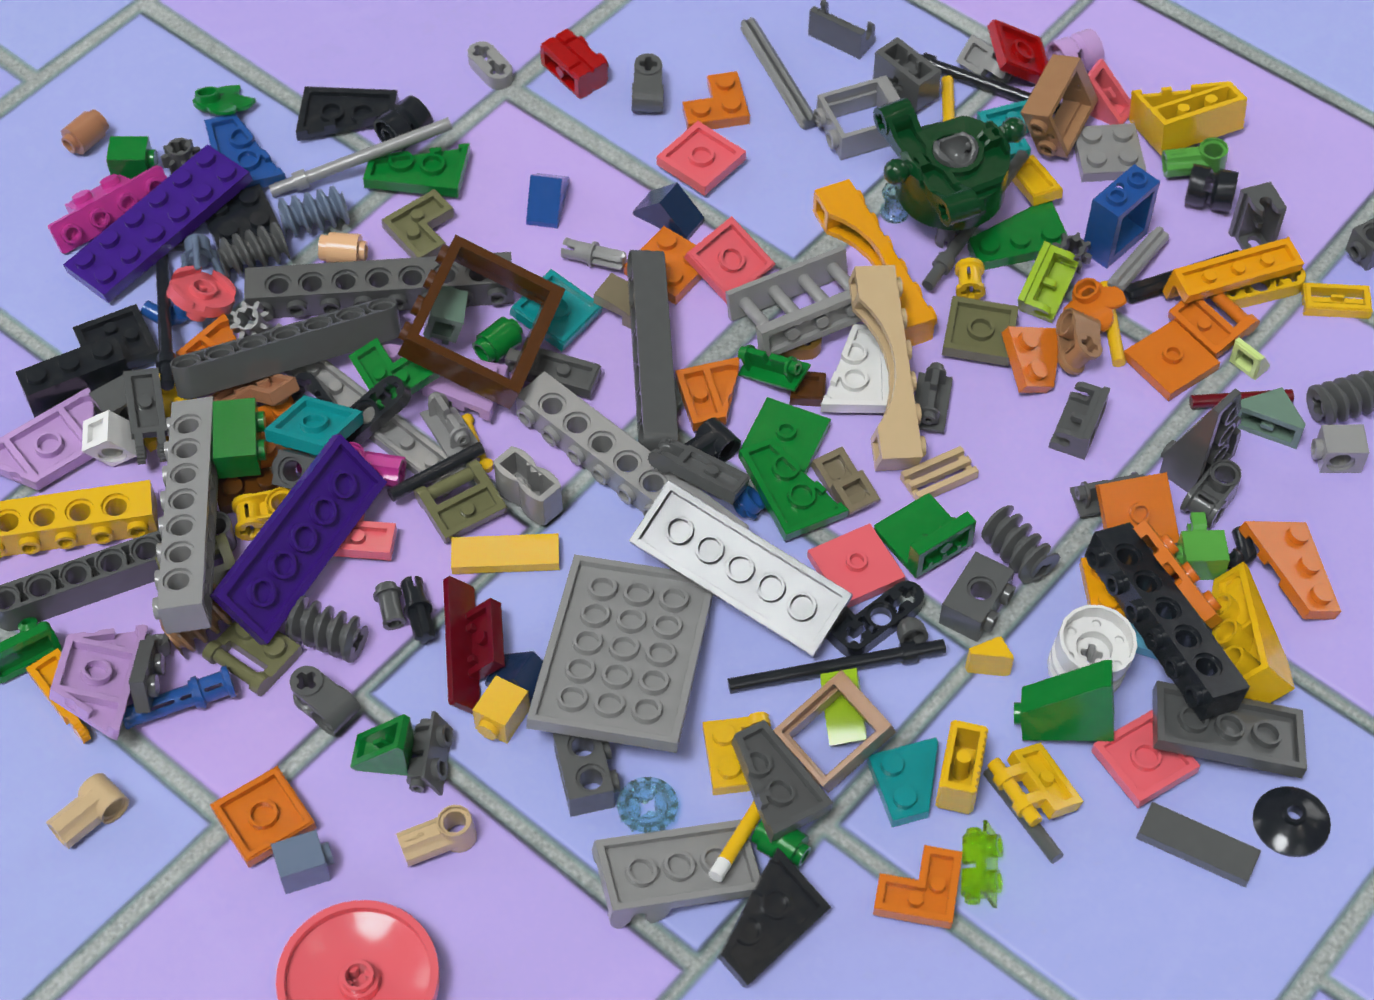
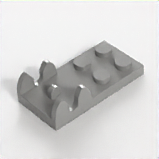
M742 819L595 840L592 847L594 862L597 864L604 891L610 925L614 928H622L631 922L633 916L644 913L646 920L652 924L662 920L673 908L750 897L760 878V873L749 838L722 882H715L708 875Z

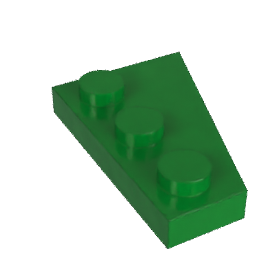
M470 143L458 144L459 149L442 151L441 147L429 148L430 153L412 155L408 151L389 153L368 161L363 177L364 188L426 194L435 189L441 196L459 198L470 156Z
M772 438L739 449L738 457L784 541L848 517L849 509L841 502H835L826 493V488L818 481L814 482L800 469V464Z

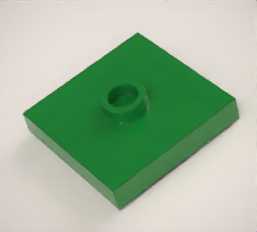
M767 397L741 449L772 438L800 464V469L807 474L829 430L831 419Z

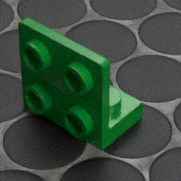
M926 494L876 523L874 530L916 579L971 546L976 520L968 511L957 518L951 517L931 494Z

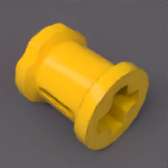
M968 257L959 260L955 264V274L958 276L959 282L956 286V296L979 300L985 295L986 289L982 283L984 264L981 260ZM968 267H970L971 273H967ZM969 286H973V292H970Z

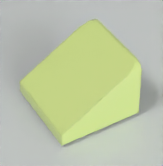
M1238 337L1235 340L1229 361L1250 378L1256 380L1269 369V362L1262 354Z

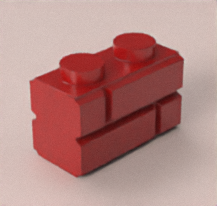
M567 28L556 34L555 38L551 37L541 43V64L578 98L582 99L591 94L593 90L596 91L607 84L608 61L602 53L596 54L589 47L588 42L583 36L577 37Z

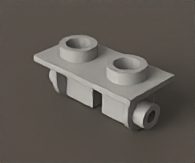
M433 392L429 395L428 410L420 412V416L447 457L478 442L458 410L452 406L451 401L448 402L445 394Z

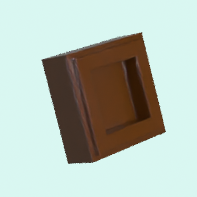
M807 372L796 391H791L790 405L821 407L825 396L826 373Z

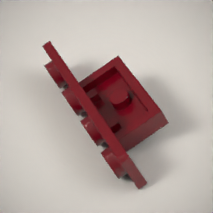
M448 576L443 579L448 703L451 706L473 714V708L480 699L479 680L505 666L501 602L489 598L475 607L474 587L452 576Z

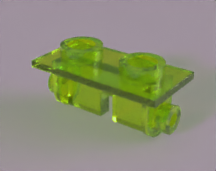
M983 820V831L977 827H970L966 830V834L962 836V862L964 865L976 864V867L962 868L961 896L965 898V903L970 905L979 904L980 899L986 898L993 908H997V893H1001L1003 889L1002 875L998 869V857L1003 856V842L1000 834H996L989 822Z

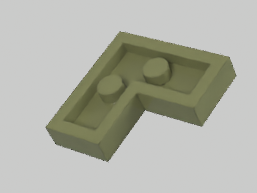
M433 189L381 219L382 227L411 258L437 256L443 243H446L433 228L454 217L453 207Z

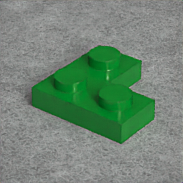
M375 338L348 356L369 390L383 378L393 375L406 382L410 386L411 395L441 377L403 357L393 363L378 338ZM394 387L390 390L392 399L397 396L396 388ZM378 399L376 402L384 409L385 406L381 403L382 401Z

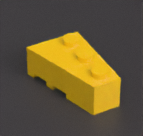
M1231 81L1192 84L1190 90L1172 91V87H1161V93L1142 94V89L1132 90L1129 121L1130 123H1135L1136 129L1162 155V150L1185 148L1201 143L1207 138H1216L1243 129L1248 98Z

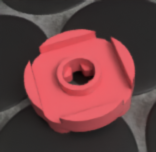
M194 265L180 267L174 271L166 295L177 307L186 312L189 319L203 322L206 318H218L223 313L225 315L231 313L235 302L236 288L225 275L213 270L212 275L201 272L202 267L197 271Z

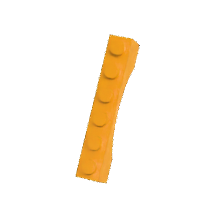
M850 179L814 190L813 213L827 235L855 248L872 266L895 265L896 276L901 277L903 284L900 303L901 308H905L907 312V327L904 329L906 340H910L912 346L932 340L934 326L937 324L935 310L924 301L919 284L916 281L913 282L908 275L904 260L898 258L895 254L890 237L884 235L879 228L877 216L874 212L870 213L866 207L862 192L855 189Z

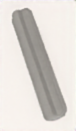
M1156 227L1111 276L1108 280V287L1115 286L1122 291L1125 290L1169 240V234L1164 232L1162 227Z

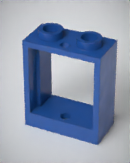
M1135 164L1092 200L1084 242H1091L1090 250L1087 253H1090L1092 259L1106 269L1148 234L1160 181Z

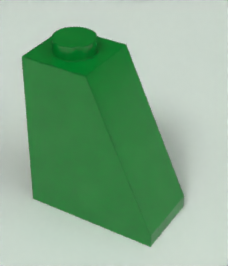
M1103 660L1023 686L1021 702H1014V725H1021L1022 740L1114 741L1115 714L1112 660Z

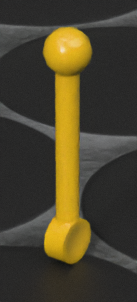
M469 413L463 414L462 418L478 442H480L473 426L474 417ZM486 454L480 456L479 463L485 472H491L493 470V461L487 458Z

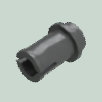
M393 581L379 583L375 587L373 594L374 601L379 603L383 628L386 630L399 629L404 626L403 624H406L400 602L402 591Z

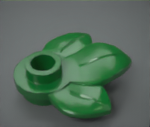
M228 85L218 88L213 86L199 88L194 92L195 97L192 101L193 106L196 109H200L201 112L215 115H231L237 111H244L252 107L256 102V98L240 95V85Z

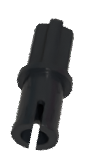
M415 575L416 586H414L412 576H408L400 583L406 604L404 615L410 620L414 639L421 644H425L428 640H432L435 637L431 618L432 603L426 598L423 579Z

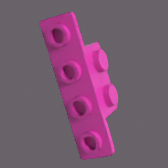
M155 165L132 179L120 174H112L103 178L99 182L100 185L92 190L85 189L74 194L72 201L64 205L69 214L48 225V230L60 252L66 254L97 237L167 178L162 167Z

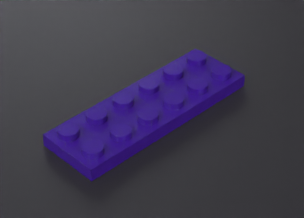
M207 144L63 264L65 270L69 275L109 303L253 181L250 172Z
M341 434L333 435L210 597L260 645L268 644L287 619L298 599L307 592L381 492L387 481Z

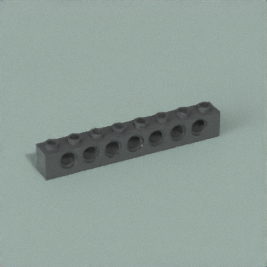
M511 252L494 253L512 262ZM437 256L250 267L245 268L244 301L252 307L256 301H259L264 305L263 312L268 311L273 315V318L319 316L379 298L395 299L398 311L411 310L418 295L425 297L428 292L422 286L430 270L438 271L441 264L435 262ZM453 262L443 283V286H452L468 292L466 307L515 303L513 290L456 262Z

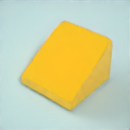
M998 636L969 648L965 669L967 673L1008 676L1011 674L1014 657L1003 638Z

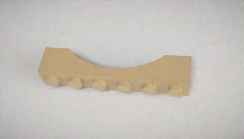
M895 265L855 266L848 280L852 311L865 323L876 338L884 355L888 371L889 393L886 410L881 422L870 438L875 471L909 469L918 465L922 458L925 457L926 440L924 436H920L918 424L921 423L922 413L920 404H915L914 398L917 378L915 372L910 371L909 360L912 358L911 341L906 340L904 329L907 327V312L905 308H901L900 297H902L903 293L902 279L896 276Z

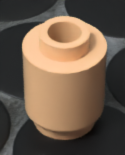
M329 232L328 235H320L318 243V258L320 261L332 263L367 260L368 242L363 241L361 234Z

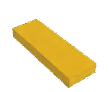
M559 534L451 537L452 574L560 570Z

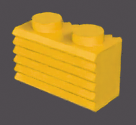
M958 720L951 721L935 806L938 808L966 814L973 812L989 731L986 726Z

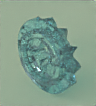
M641 777L629 782L621 790L617 800V810L621 822H624L632 832L635 830L644 833L663 831L666 826L675 821L678 811V798L674 789L665 781L654 777ZM655 796L654 809L656 811L649 810L646 814L640 816V803L647 804Z

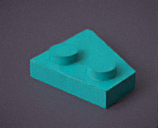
M937 737L874 753L867 758L869 770L892 828L928 818L938 748Z

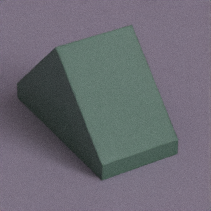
M1283 387L1242 399L1241 410L1237 415L1241 418L1238 429L1297 449L1306 425Z

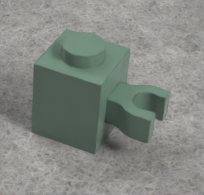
M442 286L425 321L423 331L425 338L429 340L431 337L441 339L442 344L446 345L449 342L456 343L464 324L468 297L467 291L459 290L452 286Z

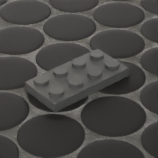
M1156 681L1152 689L1153 749L1297 778L1304 776L1307 770L1303 710L1244 698L1238 710L1201 721L1194 710L1188 706L1184 696L1175 684Z

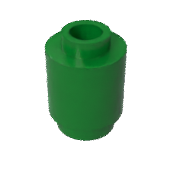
M500 317L476 336V341L472 343L473 350L481 361L497 363L507 355L510 348L515 349L522 344V328L514 319Z
M762 820L751 837V842L756 844L757 850L770 858L774 850L779 848L793 865L798 867L805 862L811 851V847L807 845L809 836L798 829L770 843Z

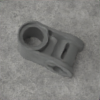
M645 53L635 59L634 83H632V112H663L662 61L655 54Z
M1226 459L1214 462L1200 481L1189 490L1181 504L1180 510L1185 513L1188 511L1205 512L1207 526L1210 528L1214 527L1236 495L1242 476L1240 467L1235 462Z
M313 666L299 667L290 676L289 682L296 707L314 720L329 735L334 736L361 709L360 704L349 691L338 686Z

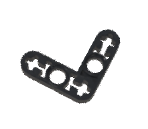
M302 372L295 376L300 390L291 395L295 402L305 395L304 386L310 384L309 390L317 399L338 404L324 383L313 374ZM393 375L387 376L378 382L350 407L360 411L373 407L375 410L374 418L369 423L362 424L346 440L360 445L363 444L406 407L411 399L410 386L399 377ZM395 387L397 396L392 399L390 390ZM378 399L382 401L381 403L385 406L384 409L376 403Z
M902 581L856 615L846 607L826 639L846 657L868 653L897 631V626L902 619L915 617L919 614L924 600L923 589L915 582ZM901 596L905 598L914 597L913 603L906 600L900 604ZM876 613H884L889 616L891 621L887 625L880 626L873 623L871 617ZM861 635L860 643L855 640L850 643L847 642L848 636L854 639Z

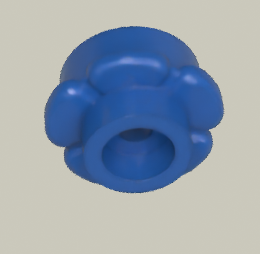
M747 486L734 502L733 507L741 517L756 519L765 505L758 492L751 486Z

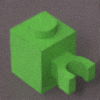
M1191 512V523H1187V531H1181L1176 545L1180 551L1174 555L1182 565L1188 561L1201 578L1200 580H1214L1226 572L1230 562L1224 530H1207L1205 512Z

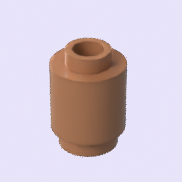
M97 110L84 111L61 130V142L69 152L83 155L106 136L109 124L105 117Z

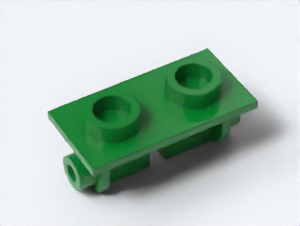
M750 344L742 346L738 351V358L744 364L738 372V376L793 392L796 391L811 367L809 363L799 361L793 356L788 358L771 353L768 357L766 351L756 349L754 345Z

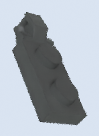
M540 348L526 381L532 382L545 371L574 394L590 399L601 375L600 364ZM509 349L505 358V364L508 365L509 372H512L521 351Z
M148 633L145 640H140L129 678V686L137 714L150 713L154 697H159L160 675L165 674V657L171 654V642L165 633L152 635Z

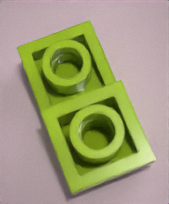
M858 669L842 670L861 691ZM839 671L820 674L821 687ZM842 695L824 710L829 746L863 742L868 738L865 720Z

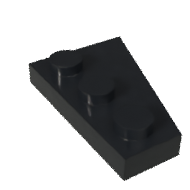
M304 86L296 128L297 141L374 126L375 119L386 111L393 110L394 106L398 103V90Z
M779 848L774 850L717 957L743 987L749 985L831 907Z

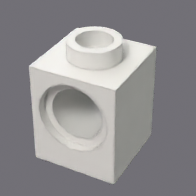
M107 410L83 421L82 452L111 467L137 457L135 440L131 438L129 420Z

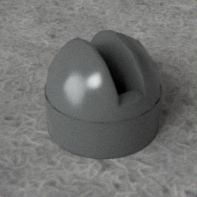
M906 617L897 626V637L900 643L915 641L918 644L926 642L928 639V633L924 624L916 617Z

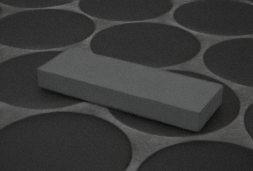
M1154 802L1151 803L1136 839L1243 887H1246L1261 853V850Z

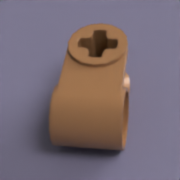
M1066 308L1057 320V359L1065 372L1070 375H1079L1084 370L1087 362L1097 359L1102 354L1101 322L1073 308Z

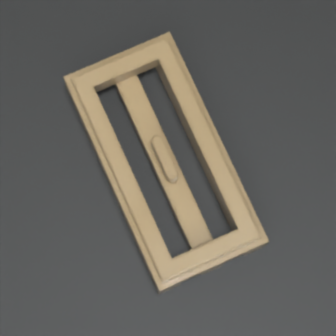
M959 446L902 471L900 480L914 500H917L926 494L936 497L978 478L979 470L976 466H971V459L969 456H964V449ZM960 469H963V470H964V471H962V472H960V473H958V474H956V475H953V476H951V477H949V478H947V479H944L945 476H947V475H949V474H951V473H953V472H956V471H958V470H960ZM931 482L935 483V484H933V485H931V486H928V487H926V488H924V489H922V490H919V491H918V489H917V488L922 487V486H924V485H926V484H928V483H931Z

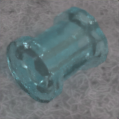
M889 182L886 183L882 189L884 203L881 205L880 215L888 223L898 224L904 222L909 214L898 201L895 185Z

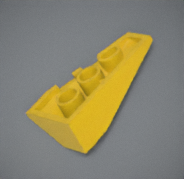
M1241 562L1213 580L1212 594L1222 606L1216 612L1223 622L1214 627L1211 634L1249 684L1250 688L1244 698L1271 703L1294 690L1295 686L1287 657L1248 565Z

